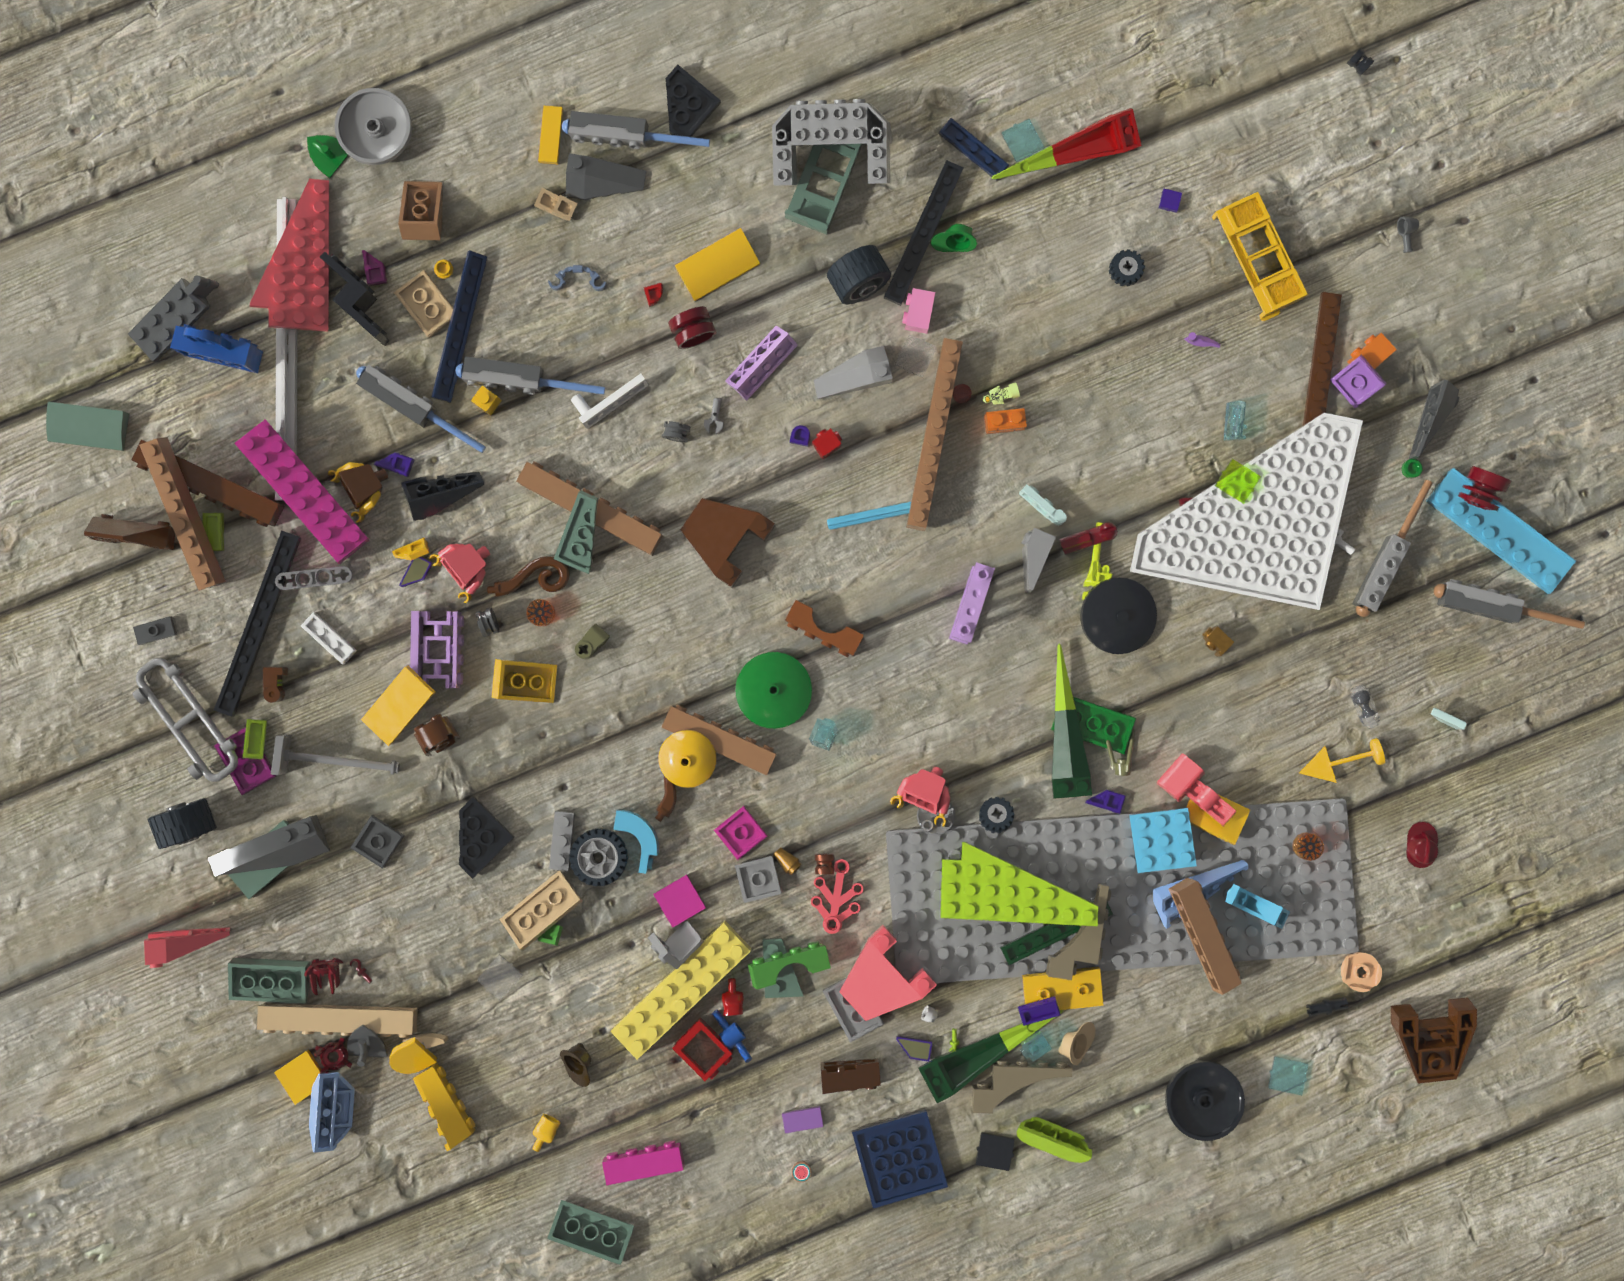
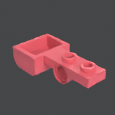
M1182 753L1156 783L1178 802L1187 796L1224 827L1235 815L1236 810L1222 800L1210 787L1205 786L1199 781L1205 774L1204 770Z

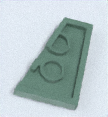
M782 938L763 939L764 959L771 958L773 953H788ZM788 964L781 969L775 985L765 987V998L804 996L792 964Z

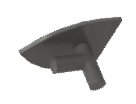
M361 1025L350 1035L347 1042L348 1055L359 1056L358 1066L363 1067L367 1057H387V1050L382 1039L365 1025Z

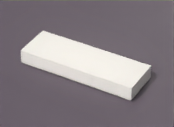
M313 612L301 625L305 631L343 665L357 651L316 612Z

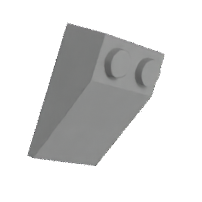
M1036 528L1025 533L1021 544H1024L1022 554L1024 589L1026 593L1033 591L1056 538Z

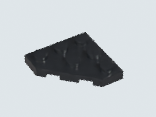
M677 64L665 78L669 131L671 135L692 137L721 104V100Z
M472 797L459 810V866L472 879L514 838L475 797Z

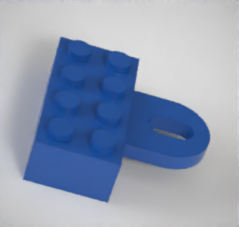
M186 324L183 327H175L170 346L171 349L186 357L257 374L263 351L257 348L258 345L251 343L248 339L239 338V340L233 339V336L223 333L219 336L214 334L213 331L207 329L199 330Z

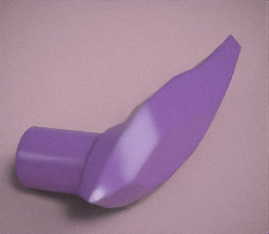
M1191 332L1184 339L1195 346H1214L1220 348L1218 342L1202 335H1196L1194 332Z

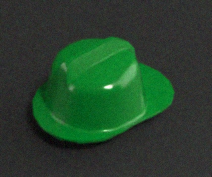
M954 224L946 232L935 235L931 240V245L940 252H969L976 248L977 240L972 234L971 227L964 224Z

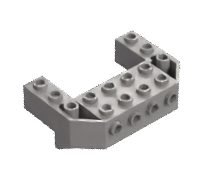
M853 99V103H846V100H834V104H827V100H815V104H808V101H796V105H790L772 125L774 185H797L796 146L827 144H867L868 184L890 183L891 123L872 104L865 103V99Z

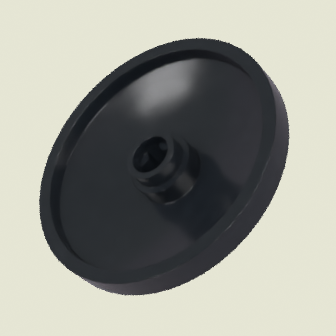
M1122 577L1109 578L1096 584L1086 595L1080 612L1081 626L1087 639L1098 649L1111 654H1127L1142 647L1152 636L1157 623L1156 604L1151 593L1139 582Z
M1195 1061L1183 1066L1172 1076L1166 1089L1165 1105L1169 1118L1179 1131L1195 1140L1213 1141L1228 1135L1239 1124L1245 1108V1096L1239 1080L1226 1067L1212 1061Z

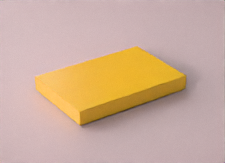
M1219 795L1222 800L1236 810L1235 815L1223 827L1189 799L1186 808L1189 811L1191 825L1232 845L1236 844L1250 809Z

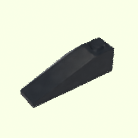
M480 472L456 474L452 478H444V475L437 476V479L427 480L426 477H419L401 482L413 521L424 520L437 514L482 487L484 481Z

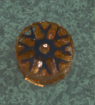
M537 599L529 604L526 614L532 624L544 627L553 622L555 609L550 602Z
M1301 833L1296 836L1292 844L1294 853L1299 858L1308 861L1316 860L1323 854V841L1315 834Z

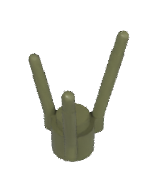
M1134 729L1130 736L1127 758H1118L1117 762H1115L1110 741H1106L1111 769L1115 770V775L1128 776L1131 773Z

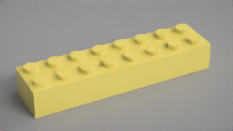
M724 921L678 969L670 972L610 1032L638 1060L751 952V947Z

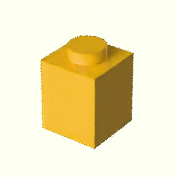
M481 386L471 401L491 416L502 400L487 388Z

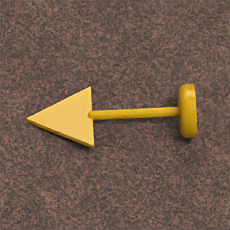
M1377 738L1372 739L1369 743L1371 751L1330 762L1326 747L1324 746L1299 773L1337 783L1332 766L1370 756L1373 757L1376 764L1383 765L1385 764V755Z

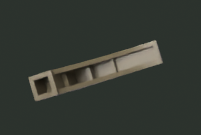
M1098 883L1093 902L1098 905V926H1081L1079 931L1064 947L1055 954L1048 956L1046 970L1048 977L1072 980V975L1075 976L1077 964H1074V961L1098 964V960L1102 959L1103 948H1100L1101 940L1105 939L1106 929L1103 928L1104 921L1108 919L1106 904L1111 898V890H1109L1108 885Z
M997 1060V1062L992 1064V1086L985 1082H978L977 1085H972L973 1113L993 1114V1109L999 1103L1019 1089L1046 1079L1072 1077V1068L1066 1062H1055V1065H1051L1046 1061H1036V1064H1028V1061L1018 1060L1017 1063H1009L1008 1060Z

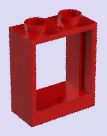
M701 1017L672 1047L704 1081L708 1078L712 1080L719 1073L718 1068L722 1064L726 1066L733 1058L731 1056L733 1049L730 1050L720 1036ZM701 1030L724 1052L706 1072L683 1050Z

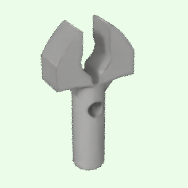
M714 398L711 418L704 420V427L708 434H710V426L713 422L717 425L716 435L723 430L724 422H720L718 419L721 399Z

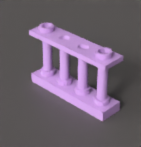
M977 562L975 566H972L949 639L966 645L968 642L971 643L995 568Z

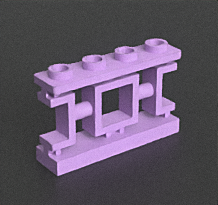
M411 611L410 667L422 678L423 663H434L433 675H423V680L428 685L429 679H446L445 688L460 689V685L463 684V673L460 672L461 665L464 663V656L461 654V646L464 645V636L461 635V627H464V616H461V612L447 611V621H430V612ZM423 625H434V636H423ZM442 625H453V637L442 636ZM430 641H446V659H429ZM453 656L452 675H441V664H452Z

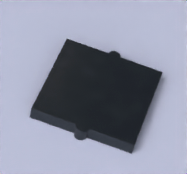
M981 1132L979 1146L976 1147L978 1151L976 1165L1009 1171L1011 1158L1014 1157L1013 1147L1015 1139Z

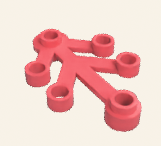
M838 859L834 863V870L837 874L833 894L826 886L823 877L818 876L814 879V886L820 889L831 905V911L829 913L822 904V898L818 895L811 898V905L824 918L823 928L830 934L839 932L842 922L852 914H857L860 911L859 903L851 902L849 908L838 915L841 905L863 892L862 884L857 882L841 896L844 874L849 871V863L845 859ZM844 863L845 869H838V864ZM822 879L823 885H816V880ZM856 885L861 887L860 892L854 891ZM815 898H818L820 900V904H813V900ZM853 904L858 906L857 911L851 910ZM831 920L836 922L835 927L829 926Z

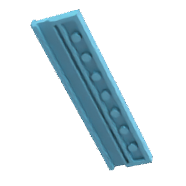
M1455 468L1448 471L1445 478L1437 485L1426 502L1544 592L1551 594L1573 564L1576 563V560L1498 501L1493 500L1491 503L1500 507L1498 512L1484 510L1468 504L1461 497H1458V494L1462 492L1469 495L1470 491L1462 488V486H1473L1474 483Z

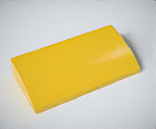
M739 228L676 264L675 268L693 300L697 301L760 265V262L742 229Z

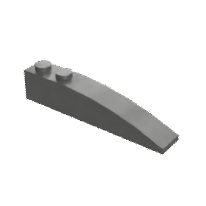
M314 815L209 857L208 860L214 876L293 866L331 850L317 815Z

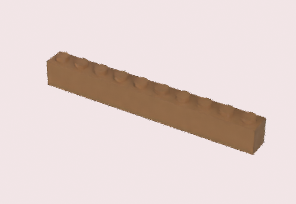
M943 339L906 528L925 531L927 527L962 341Z

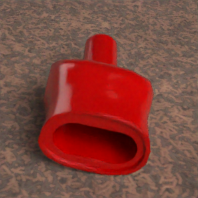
M729 978L728 991L722 994L723 1015H742L743 992L736 991V978Z

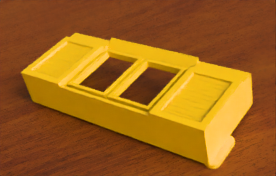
M1259 192L1236 201L1214 213L1212 219H1219L1263 310L1259 315L1261 321H1266L1279 315L1281 309L1302 300L1308 295L1270 219V215ZM1263 227L1271 246L1248 256L1240 237ZM1274 251L1283 270L1260 280L1251 262Z

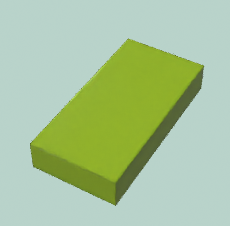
M202 513L203 526L213 551H224V513Z
M247 719L243 758L263 759L267 727L266 720Z

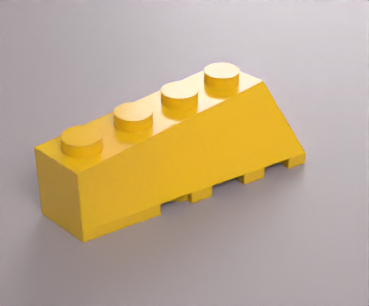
M436 1063L417 1074L413 1080L423 1101L429 1103L428 1112L431 1118L437 1120V1131L439 1136L443 1135L447 1144L444 1146L448 1152L471 1136L476 1129L474 1128V1120L468 1117L465 1112L466 1107L463 1101L458 1100L454 1085L446 1079L447 1075L444 1068Z

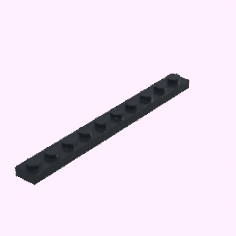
M281 530L214 711L231 717L235 716L282 591L276 586L275 579L280 573L289 572L301 541L299 536ZM283 576L279 583L284 585L286 577Z

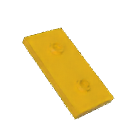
M1099 966L1077 969L1076 975H1072V980L1048 977L1046 972L1022 975L1025 1005L1055 996L1059 1010L1103 1006Z

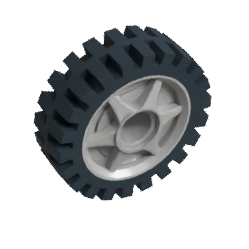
M601 828L592 829L580 835L572 845L569 857L570 866L575 876L581 882L596 887L605 886L616 881L624 872L628 861V851L625 843L621 840L622 838L613 831ZM596 852L602 853L604 857L602 862H597L594 859Z

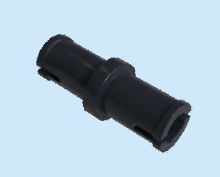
M1345 997L1333 1000L1323 999L1319 1003L1307 1004V1013L1309 1017L1325 1013L1330 1015L1334 1011L1348 1009V1005H1345L1348 1002Z

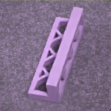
M775 326L725 382L747 401L798 346L797 343L787 332ZM778 333L781 334L776 340H773ZM767 348L763 354H760L763 349ZM754 362L750 368H747L750 363ZM741 376V378L738 380L736 384L733 383L737 379V377Z

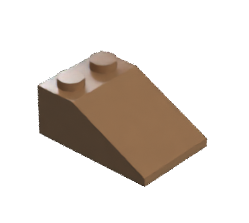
M404 181L398 223L402 240H441L442 182Z

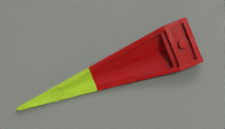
M1132 108L1116 114H1111L992 176V179L1125 153L1142 145L1134 111Z

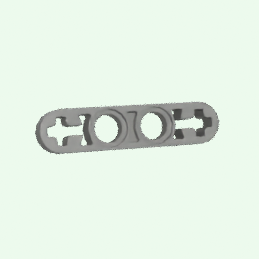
M346 566L285 572L277 575L275 584L281 590L344 584L351 581L353 573ZM343 569L349 573L346 580H343L342 577H336V582H333L331 570H335L334 574L341 573ZM323 571L327 572L330 576L329 580L325 583L321 582L318 578L319 574ZM296 574L295 582L297 586H293L294 582L287 583V587H284L283 584L279 583V580H282L283 576H285L286 579H293L292 575ZM301 574H307L310 577L308 584L303 585L299 582Z

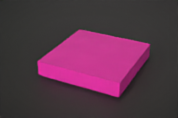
M745 806L741 807L714 829L715 833L737 860L768 836Z
M687 874L653 894L672 928L706 908Z

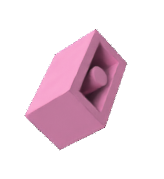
M913 288L912 294L908 293L906 305H909V310L904 312L902 323L906 324L905 330L927 334L935 292Z

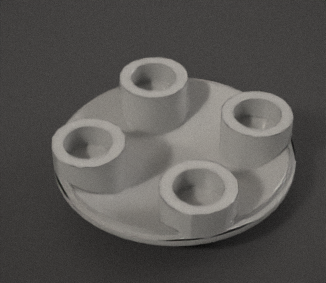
M951 803L949 804L947 814L944 816L947 821L944 827H942L944 823L942 818L937 820V825L934 823V819L939 816V812L933 814L920 807L918 808V823L929 834H944L952 828L955 822V810Z

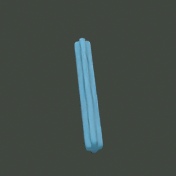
M911 502L830 518L827 520L829 530L909 514Z

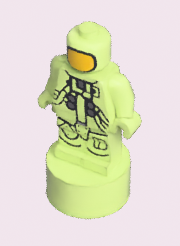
M1017 383L1009 384V387L1001 390L997 386L990 390V396L986 395L983 397V402L989 403L992 401L994 405L1004 404L1003 399L1020 397Z

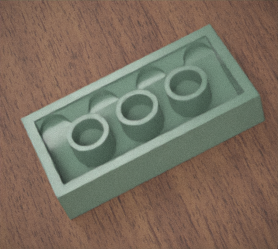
M48 402L46 414L47 441L124 451L129 413L119 410Z
M232 958L228 963L229 1000L306 1004L310 977L309 975L306 977L304 974L310 966V961Z
M561 1200L547 1239L621 1265L634 1225Z

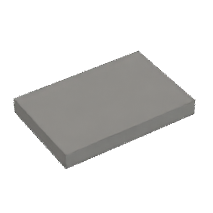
M846 977L825 988L823 993L848 1040L852 1042L882 1026L884 1022L880 1016L865 1021L839 991L847 979Z

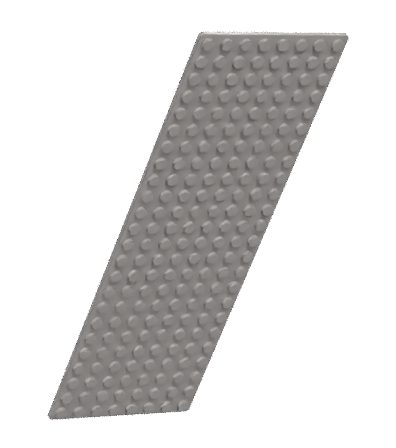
M1339 798L1242 805L1250 809V813L1235 845L1191 825L1197 866L1138 873L1129 817V815L1140 813L1013 822L1005 832L1003 831L999 834L986 831L985 827H982L981 824L952 826L949 831L941 835L929 834L922 828L887 831L886 842L893 936L897 940L894 944L896 969L908 981L923 968L936 983L1022 977V975L1044 973L1047 970L1048 956L1058 952L1076 934L1074 933L1024 959L1008 965L1000 947L1046 924L940 918L942 859L961 860L962 842H967L1090 902H1093L1095 899L1098 883L1109 886L1111 898L1107 902L1113 915L1109 916L1107 921H1104L1103 928L1106 929L1105 939L1101 940L1100 948H1103L1102 959L1098 960V964L1074 961V964H1077V969L1099 966L1100 971L1201 964L1182 919L1177 917L1170 922L1171 927L1167 929L1164 927L1153 902V889L1241 860L1248 864V869L1236 873L1233 876V881L1229 882L1227 880L1219 886L1220 890L1207 899L1210 904L1209 910L1217 920V928L1225 939L1224 944L1233 957L1232 962L1358 952L1359 944L1346 800ZM1313 835H1315L1311 842L1315 843L1316 839L1318 842L1321 841L1320 843H1316L1315 847L1321 846L1320 849L1322 851L1315 848L1314 851L1319 853L1316 854L1317 858H1315L1314 852H1311L1310 854L1313 859H1311L1310 856L1308 857V859H1306L1309 855V852L1306 851L1305 847L1301 849L1298 848L1301 847L1300 844L1306 846V842L1301 841L1305 840L1304 836L1306 837L1307 843H1309V836L1310 838H1312ZM1312 845L1308 846V849L1310 850L1313 848ZM1235 884L1290 911L1283 929L1225 902L1228 890Z

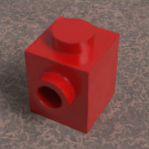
M831 428L820 431L816 435L817 438L812 441V445L822 459H825L842 447L841 436L837 431L833 432Z

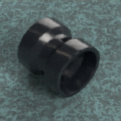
M1360 48L1347 64L1350 67H1354L1356 73L1361 76L1374 63V60L1371 57H1367L1365 51Z

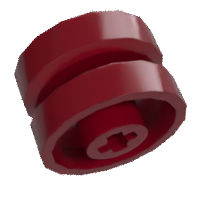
M700 306L686 310L669 320L668 324L671 332L677 334L674 339L679 349H688L700 345L717 334L713 323L707 322L710 319V315L706 307Z

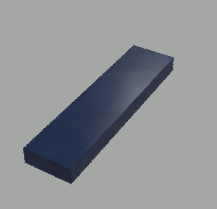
M950 118L939 131L940 136L991 177L1009 167L1007 162L954 119Z

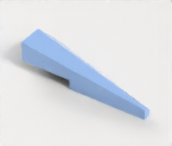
M1241 860L1189 878L1201 884L1203 888L1202 894L1207 900L1220 890L1219 886L1227 880L1229 882L1233 881V876L1242 870L1246 871L1248 864ZM1182 880L1153 889V902L1166 929L1171 927L1170 922L1180 917L1169 888Z

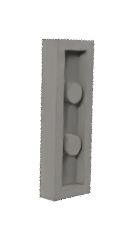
M555 811L549 869L569 871L575 813Z

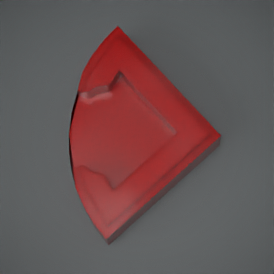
M662 283L644 287L649 307L655 305L661 299L663 294Z

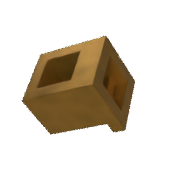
M1218 626L1209 627L1202 634L1204 636L1203 639L1206 641L1205 645L1210 650L1217 651L1214 654L1216 657L1222 656L1234 643Z

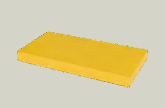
M407 665L361 720L383 742L390 746L436 691Z

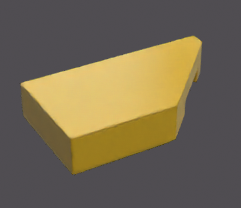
M424 537L395 549L392 553L395 558L414 560L429 553L428 542Z

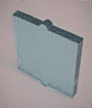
M1030 119L1019 124L1015 123L1013 127L1001 133L1016 162L1044 149V145Z
M1274 1056L1272 1069L1269 1071L1268 1088L1302 1096L1304 1084L1307 1081L1308 1063Z

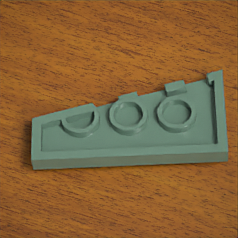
M580 490L554 559L589 574L591 572L598 498Z

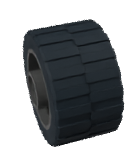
M866 245L854 249L839 258L829 268L827 278L842 304L849 305L860 302L880 290L890 280L891 271L876 246Z
M206 798L187 804L183 802L166 808L165 812L147 819L158 849L191 842L217 828Z

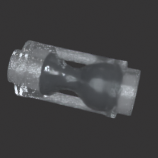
M1365 684L1350 689V697L1362 726H1367V729L1378 726L1381 718L1369 688H1366Z

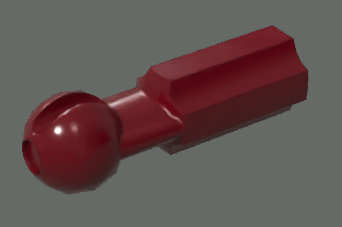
M1106 522L1101 526L1059 540L1064 554L1067 555L1105 541H1111L1116 538L1118 531L1116 525Z

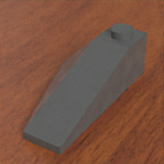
M569 153L566 169V198L590 200L594 197H607L612 194L643 191L647 172L589 156Z
M1444 379L1430 387L1409 459L1420 457L1459 402V389L1448 380Z

